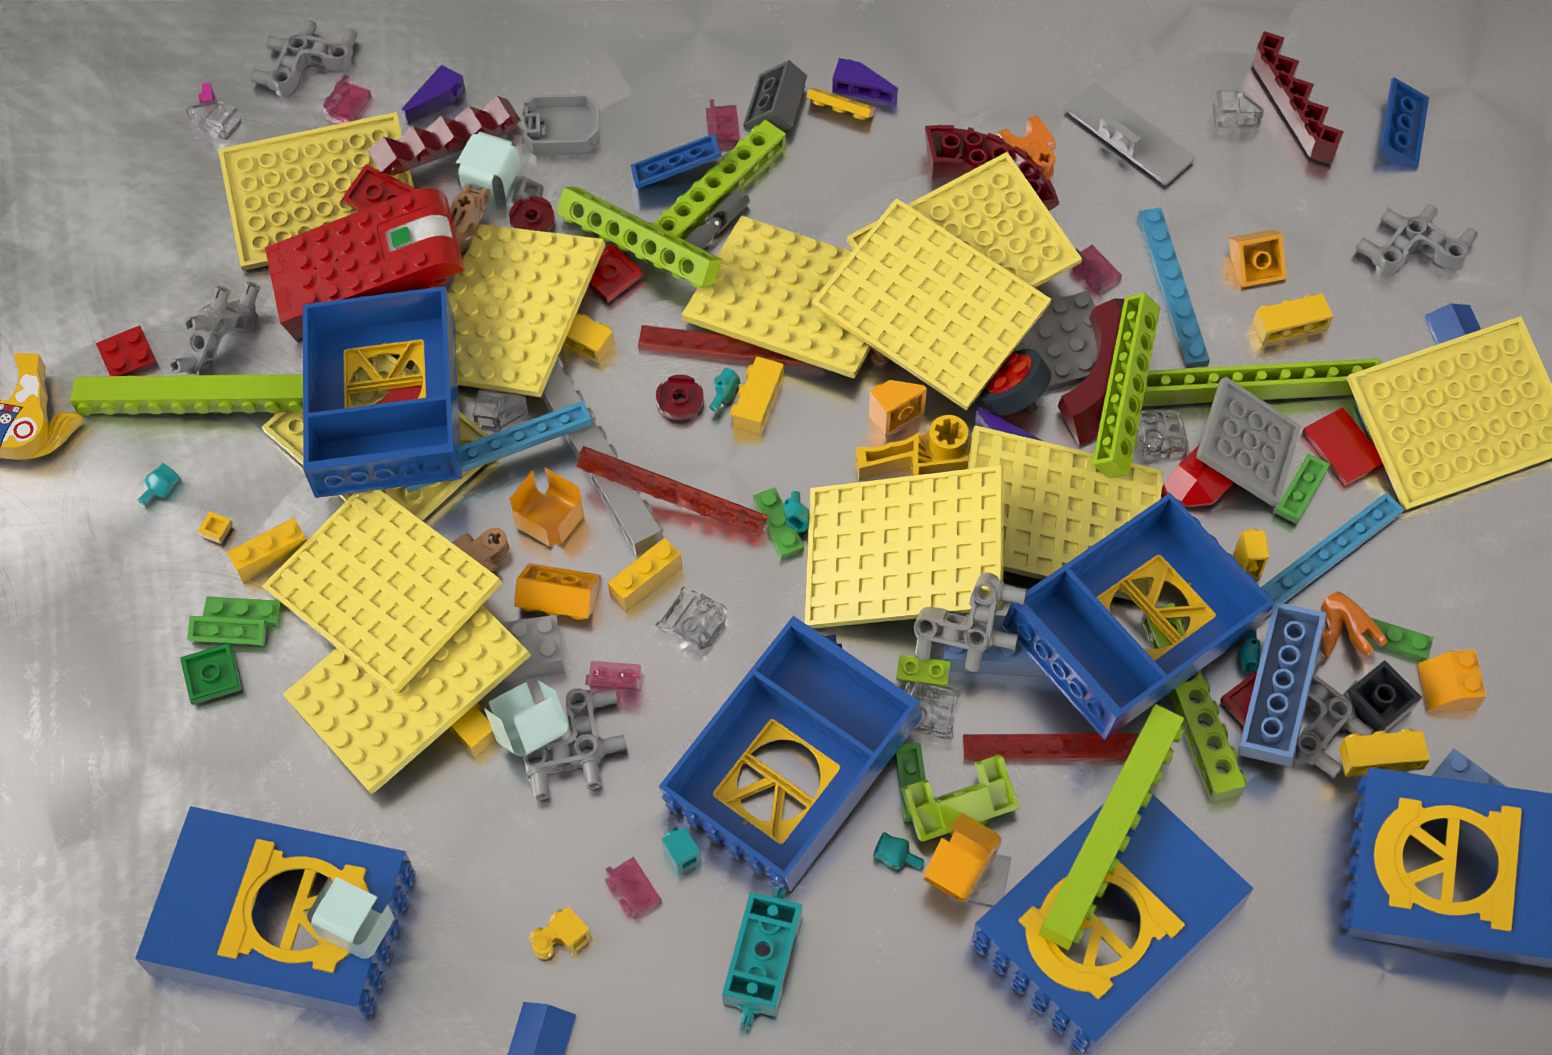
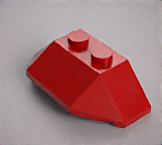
M1199 444L1177 465L1162 486L1161 497L1163 498L1171 493L1183 503L1184 507L1213 505L1235 482L1196 458Z

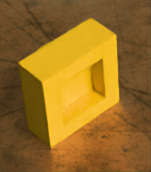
M209 511L198 529V533L204 538L222 544L233 522L229 518Z

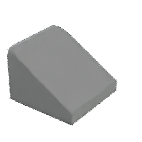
M522 176L516 184L512 201L516 202L520 199L524 201L530 199L529 196L540 197L543 185Z

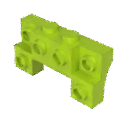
M995 755L974 763L980 783L934 798L930 782L926 779L901 787L918 839L923 842L947 833L953 835L955 830L949 826L962 813L985 825L989 823L990 818L1019 809V801L1011 784L1003 756Z

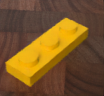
M815 87L808 89L806 98L812 99V103L815 105L825 106L827 104L833 106L832 110L840 113L849 111L854 113L853 117L866 120V117L874 116L876 107Z

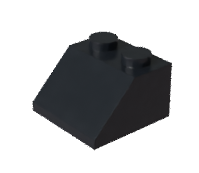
M1386 660L1381 662L1347 691L1358 718L1373 729V733L1379 731L1387 732L1410 713L1422 698Z

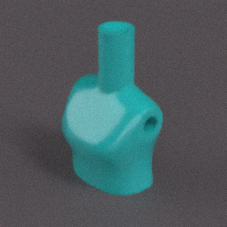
M724 368L722 373L714 378L716 396L709 405L710 410L717 412L722 403L727 404L733 400L735 390L741 382L734 370Z
M162 463L144 479L147 490L137 501L142 506H145L154 496L168 497L173 487L181 481L180 476L169 466Z
M793 491L791 492V498L786 499L783 503V509L786 513L785 522L794 531L804 532L808 528L810 511L800 503V492Z
M1257 629L1246 636L1247 641L1242 645L1237 654L1243 672L1253 673L1259 667L1261 644L1259 639H1257Z
M883 832L873 853V857L882 860L886 865L894 869H900L905 862L921 869L925 861L909 852L908 840L893 837L886 832Z

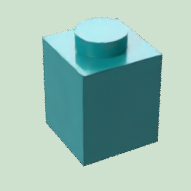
M685 826L680 829H671L662 838L663 849L678 874L701 861V853Z

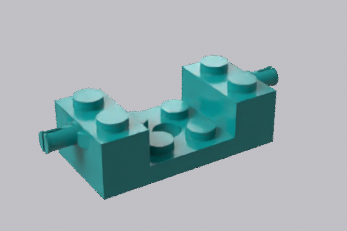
M776 886L773 897L751 891L749 893L722 992L723 1004L738 1007L743 1011L739 1024L741 1028H744L745 1025V1029H750L753 1014L762 1013L774 1017L777 1015L786 969L803 914V904L784 900L787 891L784 887L780 892V888ZM765 944L771 949L770 953L765 957L758 956L755 953L758 945Z

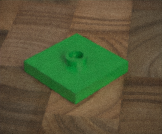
M230 643L180 657L188 696L192 705L242 690Z

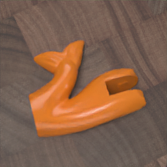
M1339 591L1335 592L1322 603L1320 609L1321 612H1326L1328 628L1323 631L1321 651L1326 658L1333 651L1341 635L1343 622L1346 623L1353 646L1365 656L1374 653L1372 646L1365 639L1366 636H1369L1380 647L1387 643L1386 636L1376 623L1357 603Z

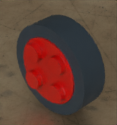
M1022 349L1012 352L979 396L989 410L996 415L1013 414L1026 407L1029 412H1035L1038 406L1034 401L1048 387L1051 381V370L1036 350Z

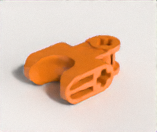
M1037 115L1028 118L1026 127L1028 136L1017 137L1008 129H1003L996 133L997 136L1003 138V142L1012 147L1017 146L1027 153L1028 158L1035 165H1039L1042 168V173L1047 180L1053 176V165L1055 164L1056 156L1052 150L1056 149V142L1051 132Z

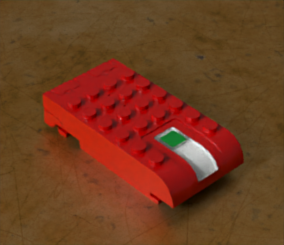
M434 188L413 190L265 247L279 322L295 340L303 338V305L429 289L447 283L446 277L465 271L447 196L442 191Z

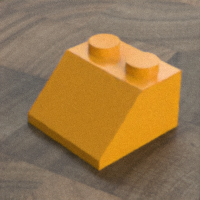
M1271 229L1229 237L1231 262L1241 287L1287 279L1283 233Z
M889 380L884 384L876 385L870 391L869 417L885 437L924 414L926 387L924 385Z
M1476 649L1449 651L1420 662L1417 665L1427 712L1478 709L1486 698Z

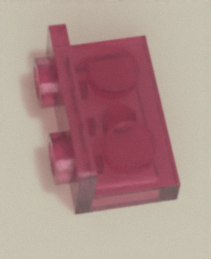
M344 75L336 83L330 96L324 100L323 109L327 120L337 124L355 121L372 97L371 91L351 84L350 77Z
M710 99V108H706L707 122L711 121V126H707L708 135L715 133L720 148L736 146L740 141L736 105L715 107L714 99Z
M1093 244L1081 252L1076 248L1082 261L1073 267V270L1080 273L1085 278L1087 284L1099 294L1121 281L1122 274Z
M591 661L589 675H586L585 685L589 687L640 690L641 665Z
M634 857L614 869L610 866L605 869L607 878L604 880L612 893L617 891L621 897L618 900L621 908L626 914L631 913L634 919L662 903L661 897Z

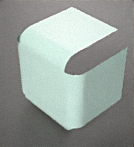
M483 132L471 135L455 164L459 186L461 184L463 189L467 183L471 184L473 189H489V203L496 205L492 188L494 174L503 181L507 201L522 173L519 152L515 148V143Z
M539 680L538 682L545 701L535 705L528 685L525 682L489 701L492 713L485 709L497 742L517 756H526L563 736L568 728V723L556 691Z
M331 877L328 878L307 914L309 923L320 938L363 959L370 958L375 953L395 918L388 904L382 914L372 910L371 907L377 899L376 896L336 877L334 882Z

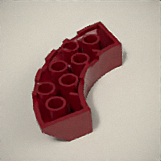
M954 125L925 126L927 159L932 178L956 179L1008 152L1048 211L1059 205L1056 191L1050 179L1047 180L1042 173V168L1039 165H1035L1028 158V154L1019 147H1012L1003 142V138L997 135L979 133L968 127V130L954 128Z
M1114 298L1093 307L1089 320L1095 333L1097 346L1094 367L1086 379L1076 388L1062 395L1058 403V408L1079 447L1098 437L1124 305V299Z

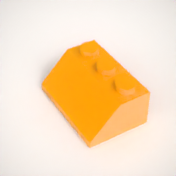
M528 563L516 579L514 607H520L526 612L538 610L546 612L547 615H568L575 620L588 619L594 609L601 575Z

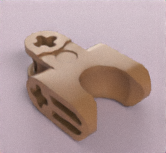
M467 183L464 185L461 194L455 197L450 207L461 255L466 254L490 200L489 189H473L472 185Z
M490 528L475 540L470 534L466 533L451 542L496 576L500 570L496 563L504 559L510 551L507 536L500 528Z

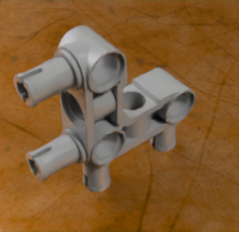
M306 19L300 32L286 39L268 35L266 48L280 51L281 53L271 72L253 68L249 75L250 82L266 85L271 90H275L279 96L287 97L294 93L300 82L299 77L307 66L315 65L330 71L346 72L352 66V47L358 37L357 32L352 28H346L340 42L313 37L317 24L313 20Z
M1427 204L1418 216L1406 218L1388 207L1380 220L1396 229L1395 234L1384 247H1379L1365 239V237H1362L1355 250L1372 259L1373 264L1376 265L1377 272L1383 276L1394 275L1404 265L1407 256L1415 251L1425 254L1433 259L1434 263L1446 270L1454 271L1460 268L1462 261L1469 254V247L1477 239L1478 233L1473 228H1467L1459 239H1456L1431 224L1430 222L1438 213L1437 207L1432 204Z
M248 281L246 282L241 299L227 302L231 290L224 286H216L211 303L204 306L197 316H188L183 320V327L191 332L183 356L169 361V370L171 372L174 371L173 373L175 374L186 372L189 374L208 375L213 368L217 350L224 335L234 331L237 333L249 331L256 325L258 314L255 312V302L261 287L254 282Z
M985 572L978 577L969 602L971 606L970 614L963 616L950 613L947 609L923 608L914 624L915 636L917 637L915 658L928 660L932 641L968 649L965 669L977 672L980 670L983 652L987 648L992 647V645L1015 650L1018 634L996 630V627H994L996 611L1000 600L1023 605L1027 589L1005 585L995 574ZM981 586L989 587L991 591H986ZM924 620L929 621L932 625L926 624ZM974 632H979L983 636H978Z
M1321 651L1318 653L1315 670L1325 659ZM1314 674L1306 707L1313 711L1317 718L1311 725H1307L1300 734L1294 758L1300 763L1318 766L1334 779L1342 770L1343 765L1325 752V748L1342 729H1347L1352 734L1359 733L1362 736L1372 735L1374 730L1356 717L1354 705L1347 692L1358 680H1355L1342 695ZM1335 709L1340 711L1342 715L1340 716L1335 714L1333 710ZM1301 745L1309 746L1312 751L1304 750Z
M573 688L567 693L566 712L569 724L572 725L573 733H571V737H568V740L548 743L523 756L526 775L532 780L536 800L550 797L547 775L583 768L587 789H596L602 786L598 765L604 754L627 750L624 734L601 739L597 735L593 711L597 707L617 704L615 688L593 693L589 689ZM581 700L584 702L580 706L572 705L575 701ZM585 747L593 748L589 753L581 752ZM533 758H542L537 764L530 763Z

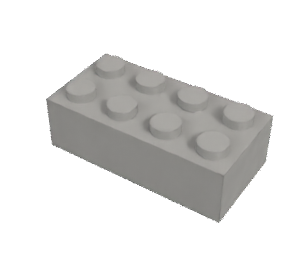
M556 615L501 623L531 654L526 661L502 682L565 673L560 630Z

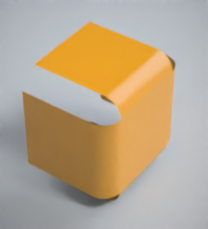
M545 468L548 489L544 495L536 487L532 470L510 497L515 526L549 547H553L555 544L562 545L584 516L580 489L577 485Z
M962 813L949 826L955 830L950 842L941 838L924 873L926 877L923 879L959 901L967 900L982 883L1001 845V837L998 833Z

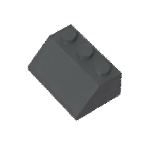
M790 60L759 74L743 126L753 129L756 125H760L764 120H767L781 131L789 130L795 122L794 118L800 106V98L805 89L808 75Z

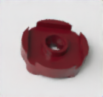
M529 196L530 199L524 201L520 199L510 208L509 219L511 228L550 232L555 224V214L552 205L542 197ZM536 215L535 220H528L527 218L528 216Z
M672 375L668 377V381H665L663 384L661 382L656 390V404L660 414L665 418L673 420L694 419L704 403L701 385L699 386L695 379L688 375ZM678 394H683L685 399L677 401L674 397H678Z

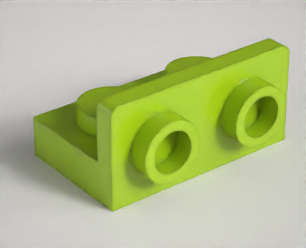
M899 654L896 679L899 681L946 687L948 684L950 661L937 659L919 660L915 656Z

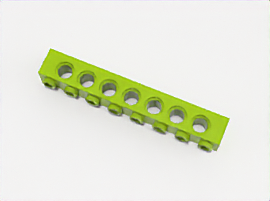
M764 120L760 125H756L745 139H741L731 152L726 153L716 166L709 168L702 179L694 182L688 192L679 196L676 203L669 209L664 210L660 218L651 224L684 240L696 227L705 224L703 223L705 218L735 188L742 189L786 147V133L767 120Z
M577 186L563 188L556 213L563 216L565 221L581 225V229L584 231L599 234L600 239L616 243L619 249L636 253L635 256L639 259L652 261L655 267L671 271L672 275L676 278L691 281L690 284L696 288L703 289L705 286L714 285L722 262L721 258Z
M1146 293L1127 296L1124 299L1092 465L1108 478L1126 476L1130 472L1161 308Z
M1170 603L1155 608L1175 607L1174 603ZM1143 614L1142 624L1152 649L1172 645L1156 625ZM1183 617L1166 619L1181 636L1185 634ZM1198 671L1190 677V681L1183 682L1169 694L1177 715L1184 718L1182 728L1185 729L1184 733L1211 803L1241 796L1247 785V779L1244 771L1239 770L1237 765L1238 758L1235 748L1229 745L1227 727L1224 723L1221 724L1218 717L1219 708L1215 700L1212 701L1209 694V682L1206 677L1203 678L1201 671ZM1189 698H1196L1200 703L1195 704ZM1198 721H1205L1209 726H1201ZM1207 744L1216 745L1218 750L1210 749ZM1216 767H1223L1228 773L1222 774L1218 772Z

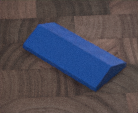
M1395 77L1391 79L1380 150L1390 164L1416 169L1419 167L1429 97Z
M714 133L630 166L635 187L638 189L723 156Z
M1450 303L1425 316L1437 345L1481 330L1470 305Z
M523 1002L508 1055H565L576 1014L549 1004Z

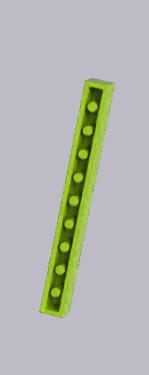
M1380 358L1149 370L1142 406L1211 403L1214 401L1219 381L1224 377L1229 378L1261 400L1353 395L1346 377L1381 363Z
M303 374L75 377L70 402L76 412L83 415H113L114 413H128L132 415L137 413L206 414L208 412H221L225 414L231 412L300 413L303 412Z
M1157 704L1154 705L1041 927L1040 936L1067 950L1070 949L1073 942L1079 943L1085 931L1081 925L1084 919L1090 921L1097 907L1092 903L1096 896L1102 897L1108 885L1104 879L1107 873L1113 875L1120 861L1115 857L1118 851L1124 853L1131 839L1126 835L1130 828L1136 829L1142 817L1137 813L1141 806L1147 807L1153 795L1148 791L1151 785L1157 787L1164 773L1159 769L1162 763L1168 765L1174 753V750L1170 749L1173 742L1179 743L1185 729L1181 728L1184 720L1183 717Z

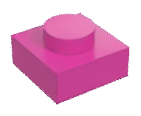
M203 83L202 93H199L200 105L205 107L207 115L217 114L216 96L211 83Z

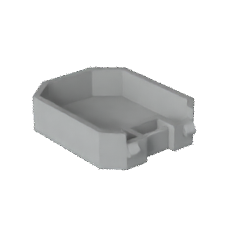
M587 93L533 95L524 102L523 115L525 124H528V130H524L522 144L533 155L586 154L600 142L599 104ZM540 124H545V134H540Z

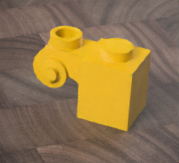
M568 906L564 910L556 911L551 916L548 926L544 929L541 927L535 929L530 934L529 939L532 941V948L536 957L545 960L552 957L554 953L553 945L556 943L562 944L572 955L591 938V933L585 923Z

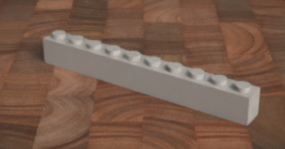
M559 356L541 395L550 413L581 401L585 403L580 390L575 391L573 387L574 382L569 372L564 373L562 369L563 363ZM588 408L587 410L593 425L564 436L636 555L640 554L662 540L661 532L664 531L658 518L653 519L650 514L652 509L646 499L642 501L639 496L641 492L635 481L631 482L628 478L629 472L623 462L619 463L613 444L608 445L605 440L607 436L602 426L597 427L594 422L596 421L595 415L591 408Z

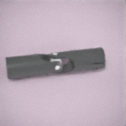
M735 188L705 218L703 222L705 224L696 227L684 240L704 249L711 242L714 235L719 234L750 203L748 195L743 190ZM714 214H716L717 216H719L720 219L715 218V217H712V216H713Z

